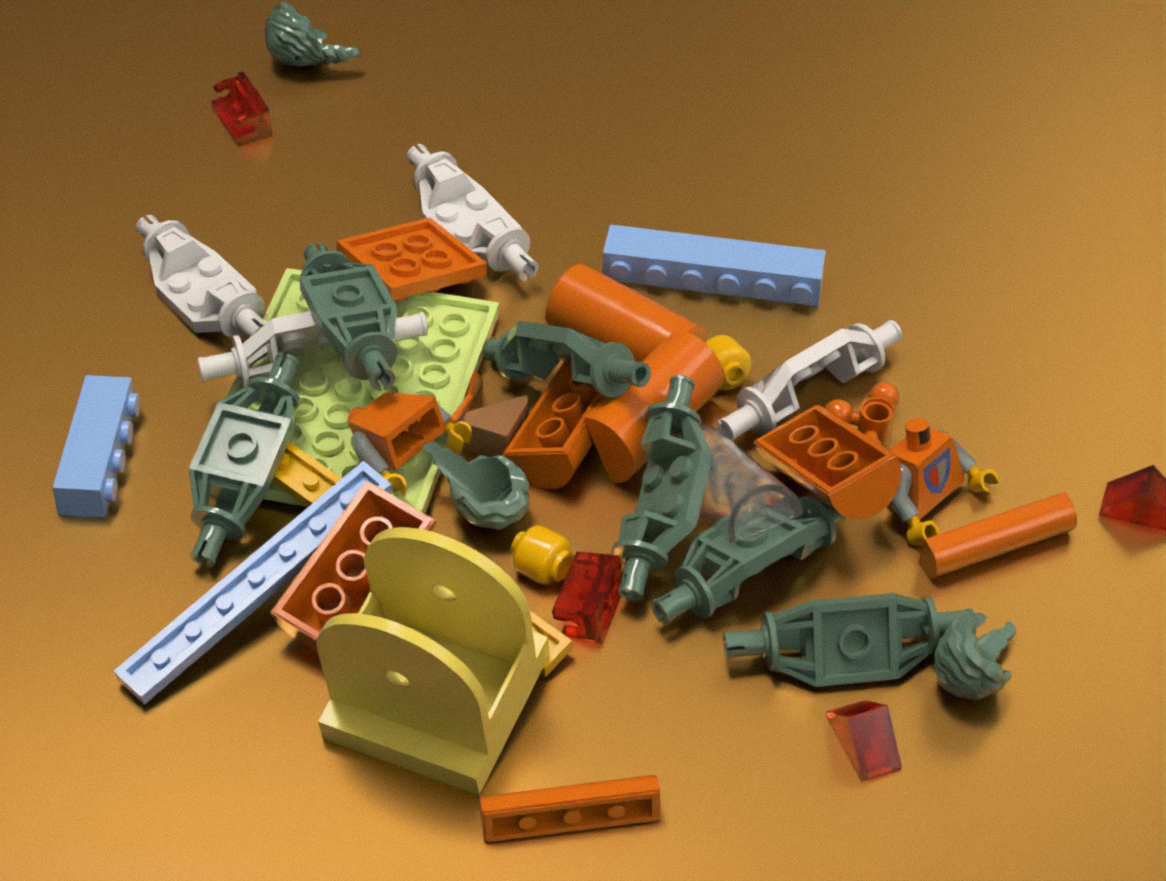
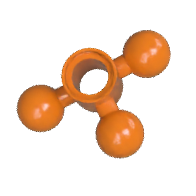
M880 382L870 390L869 398L863 401L860 406V413L853 411L851 405L841 399L830 401L824 408L849 425L858 426L857 430L883 447H886L891 442L895 408L899 403L900 395L898 389L893 384Z

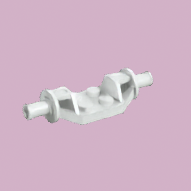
M417 144V148L422 152L421 154L415 146H412L406 158L416 168L413 182L415 188L420 193L422 219L431 217L484 260L494 271L502 272L512 269L522 281H527V276L523 273L524 271L530 279L533 278L538 272L539 265L527 254L531 242L529 234L521 228L481 185L458 168L456 159L452 155L442 151L431 154L423 144Z
M146 215V219L152 223L149 224L143 217L140 218L137 222L136 230L145 238L143 254L146 260L151 263L157 296L195 333L222 332L230 338L235 335H239V337L247 335L250 338L266 324L262 319L265 313V303L262 297L257 294L256 288L217 252L190 236L187 228L178 221L168 220L160 223L155 216Z
M311 311L271 319L243 344L239 335L232 336L233 348H231V352L203 358L198 357L197 361L202 382L236 374L237 378H240L242 387L245 388L253 377L269 376L279 351L285 355H293L302 352L304 346L318 344L320 348H326L333 345L322 334ZM423 312L397 318L394 343H396L395 341L428 335L427 322ZM268 356L270 364L249 368Z
M888 320L882 326L872 330L864 324L856 323L848 327V329L842 328L788 359L754 384L753 387L749 386L739 391L737 394L738 410L717 421L720 435L726 441L731 442L748 430L761 437L774 430L778 422L800 408L793 387L803 379H809L824 368L829 370L841 383L847 382L863 371L870 373L879 371L885 364L884 350L892 344L898 343L903 338L900 326L895 321Z

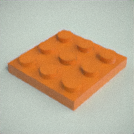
M431 217L337 240L336 251L343 253L351 263L374 265L393 301H403L410 296L425 292H436L440 288L455 284H466L473 279L487 275V263Z

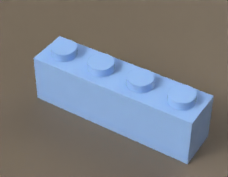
M85 375L52 487L58 515L106 518L109 503L115 502L118 490L117 473H123L125 467L124 447L125 444H131L133 436L132 418L133 416L138 417L140 411V395L134 393L131 377Z

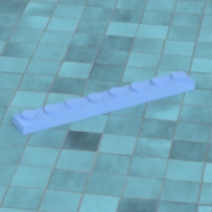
M362 461L116 668L114 673L117 680L145 705L302 570L366 480L390 494L393 493L391 483L366 462Z

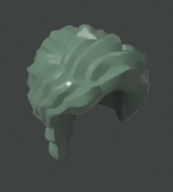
M285 1L273 6V11L270 12L265 22L264 32L267 49L275 59L285 65L299 67L317 66L322 63L328 65L330 63H346L351 58L361 57V52L356 47L322 45V41L327 39V33L321 29H313L310 20L306 16L298 14L297 9Z
M436 442L424 444L423 449L432 455L433 464L438 466L443 475L447 476L448 483L450 484V498L457 512L472 525L500 530L521 520L529 507V482L526 474L513 461L501 455L493 457L480 455L476 459L467 462L464 457L457 456L451 449H443Z
M975 613L973 617L965 615L960 619L955 618L948 624L945 634L941 637L936 647L934 669L941 686L949 694H953L955 697H963L964 700H979L1004 688V684L1011 678V672L1003 670L996 660L1000 657L1001 651L1007 648L1008 641L1016 633V628L1011 622H1006L1003 628L992 630L990 633L982 635L981 638L976 637L975 629L985 622L987 616L983 613Z

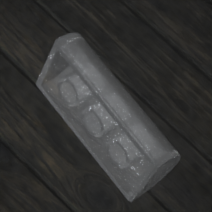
M700 426L713 454L699 515L726 540L734 543L803 515L801 502L794 492L720 430L711 426ZM684 435L676 436L677 438L684 440Z

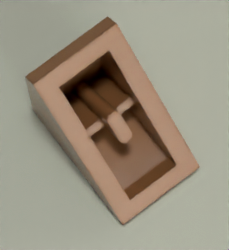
M524 395L464 412L458 421L468 423L471 426L472 435L469 444L464 442L463 450L487 457L502 456L529 415L528 397Z

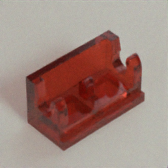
M244 71L237 73L238 76L216 83L213 86L215 92H222L228 89L229 93L224 97H218L211 101L213 111L237 147L272 136L270 109Z
M576 552L552 609V614L556 620L571 621L578 626L564 625L562 634L578 639L594 640L595 643L603 644L621 598L617 593L623 575L619 555Z

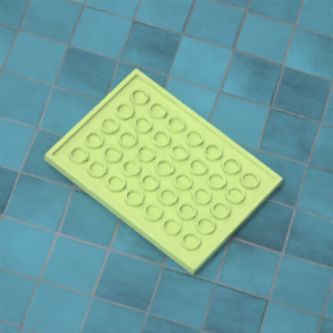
M286 268L263 317L266 323L273 318L310 311L300 291L302 270ZM425 292L410 296L403 301H394L397 306V318L423 312L427 322L428 335L395 341L397 357L391 367L395 374V382L386 390L380 380L378 382L381 386V391H377L370 385L369 380H360L352 377L345 369L343 357L334 346L320 348L318 344L304 346L302 352L292 355L299 360L300 366L296 370L290 387L300 397V404L295 410V428L289 441L343 478L361 463L351 445L353 434L348 425V415L352 409L356 407L365 408L387 392L414 395L425 394L436 397L438 405L452 416L467 395L473 372H478L483 359L485 341L491 337L499 316L498 302L437 292ZM268 356L249 368L270 364ZM237 376L227 397L243 389L240 378H237ZM255 401L248 409L258 411L261 404ZM446 431L432 441L439 444L443 449H449L446 445L448 436ZM422 449L399 469H390L389 473L400 474L406 480V497H403L400 491L392 489L394 496L425 514L441 471L438 466L433 464L432 455ZM273 482L269 487L267 495L264 497L266 500L305 506Z

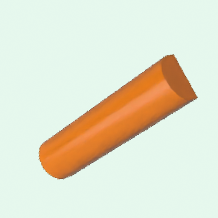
M1061 492L926 538L918 563L926 575L933 579L1072 531L1077 526L1075 507L1067 493Z
M647 775L480 796L479 812L483 841L487 843L660 820V786L657 776Z

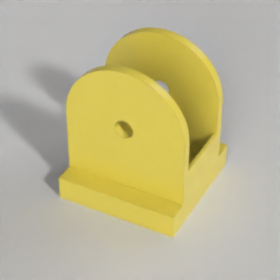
M410 527L386 529L372 539L364 555V565L370 592L359 612L332 617L325 623L317 638V651L330 695V700L318 720L322 738L479 796L550 655L548 637L533 632L529 604L522 590L504 570L483 554L457 540L432 531Z

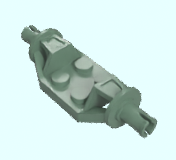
M317 242L319 251H317L314 243L309 244L304 250L306 263L301 271L300 291L322 334L343 357L345 369L352 377L360 380H369L370 385L377 391H381L378 380L381 381L385 390L390 388L395 382V374L391 367L397 357V349L394 343L397 306L376 268L371 264L351 263L343 253L336 250H327V247L321 242Z
M518 321L513 328L507 330L499 339H487L483 349L484 358L488 361L496 362L499 372L507 379L521 380L532 377L545 380L556 365L563 361L571 364L573 381L594 388L598 393L606 397H618L624 394L631 385L643 387L649 382L651 376L649 365L641 361L635 362L632 352L624 344L615 342L606 344L570 328Z
M278 353L268 377H253L249 380L247 387L217 403L189 466L194 509L191 512V520L201 529L195 547L190 553V558L201 566L204 565L205 559H207L206 567H213L215 565L224 540H240L244 536V525L267 495L295 428V410L300 404V397L290 387L296 370L300 366V362L290 354H287L284 362L285 354ZM255 401L261 404L258 411L248 409ZM210 496L216 500L215 507L209 506Z
M675 375V378L673 376L670 378L666 402L654 403L648 407L646 413L648 424L641 441V446L649 457L642 477L643 483L634 513L622 517L619 541L614 543L611 552L618 562L625 565L617 593L620 597L630 601L643 600L648 572L660 571L666 568L669 559L667 553L696 528L713 454L700 428L702 420L694 410L689 408L695 382L683 375ZM672 434L684 435V440L674 437Z
M810 495L797 499L795 505L755 502L693 538L683 565L675 570L674 583L676 589L651 602L653 614L664 625L687 610L701 619L713 615L715 608L738 598L741 582L751 575L760 573L765 567L782 557L791 555L802 560L817 548H826L832 545L836 539L835 524L846 517L826 503H821L817 498ZM702 569L704 570V572H705V574H706V576H707V578H708V581H707V582H706L705 579L700 575V572L702 571Z
M894 593L814 600L773 615L770 611L763 612L760 629L723 632V641H726V643H723V649L726 659L762 655L769 671L778 669L815 687L900 679L928 655H935L940 637L945 634L951 621L955 618L960 619L965 615L973 617L975 613L972 608L937 612L935 604L929 596L918 600ZM921 635V641L902 649V639ZM779 649L799 650L801 658L779 655Z

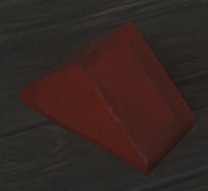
M1154 465L1107 482L1099 515L1166 531V478Z
M863 700L826 711V718L861 782L901 770L902 763L888 705Z

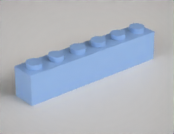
M610 224L603 250L602 273L618 282L819 306L826 250Z

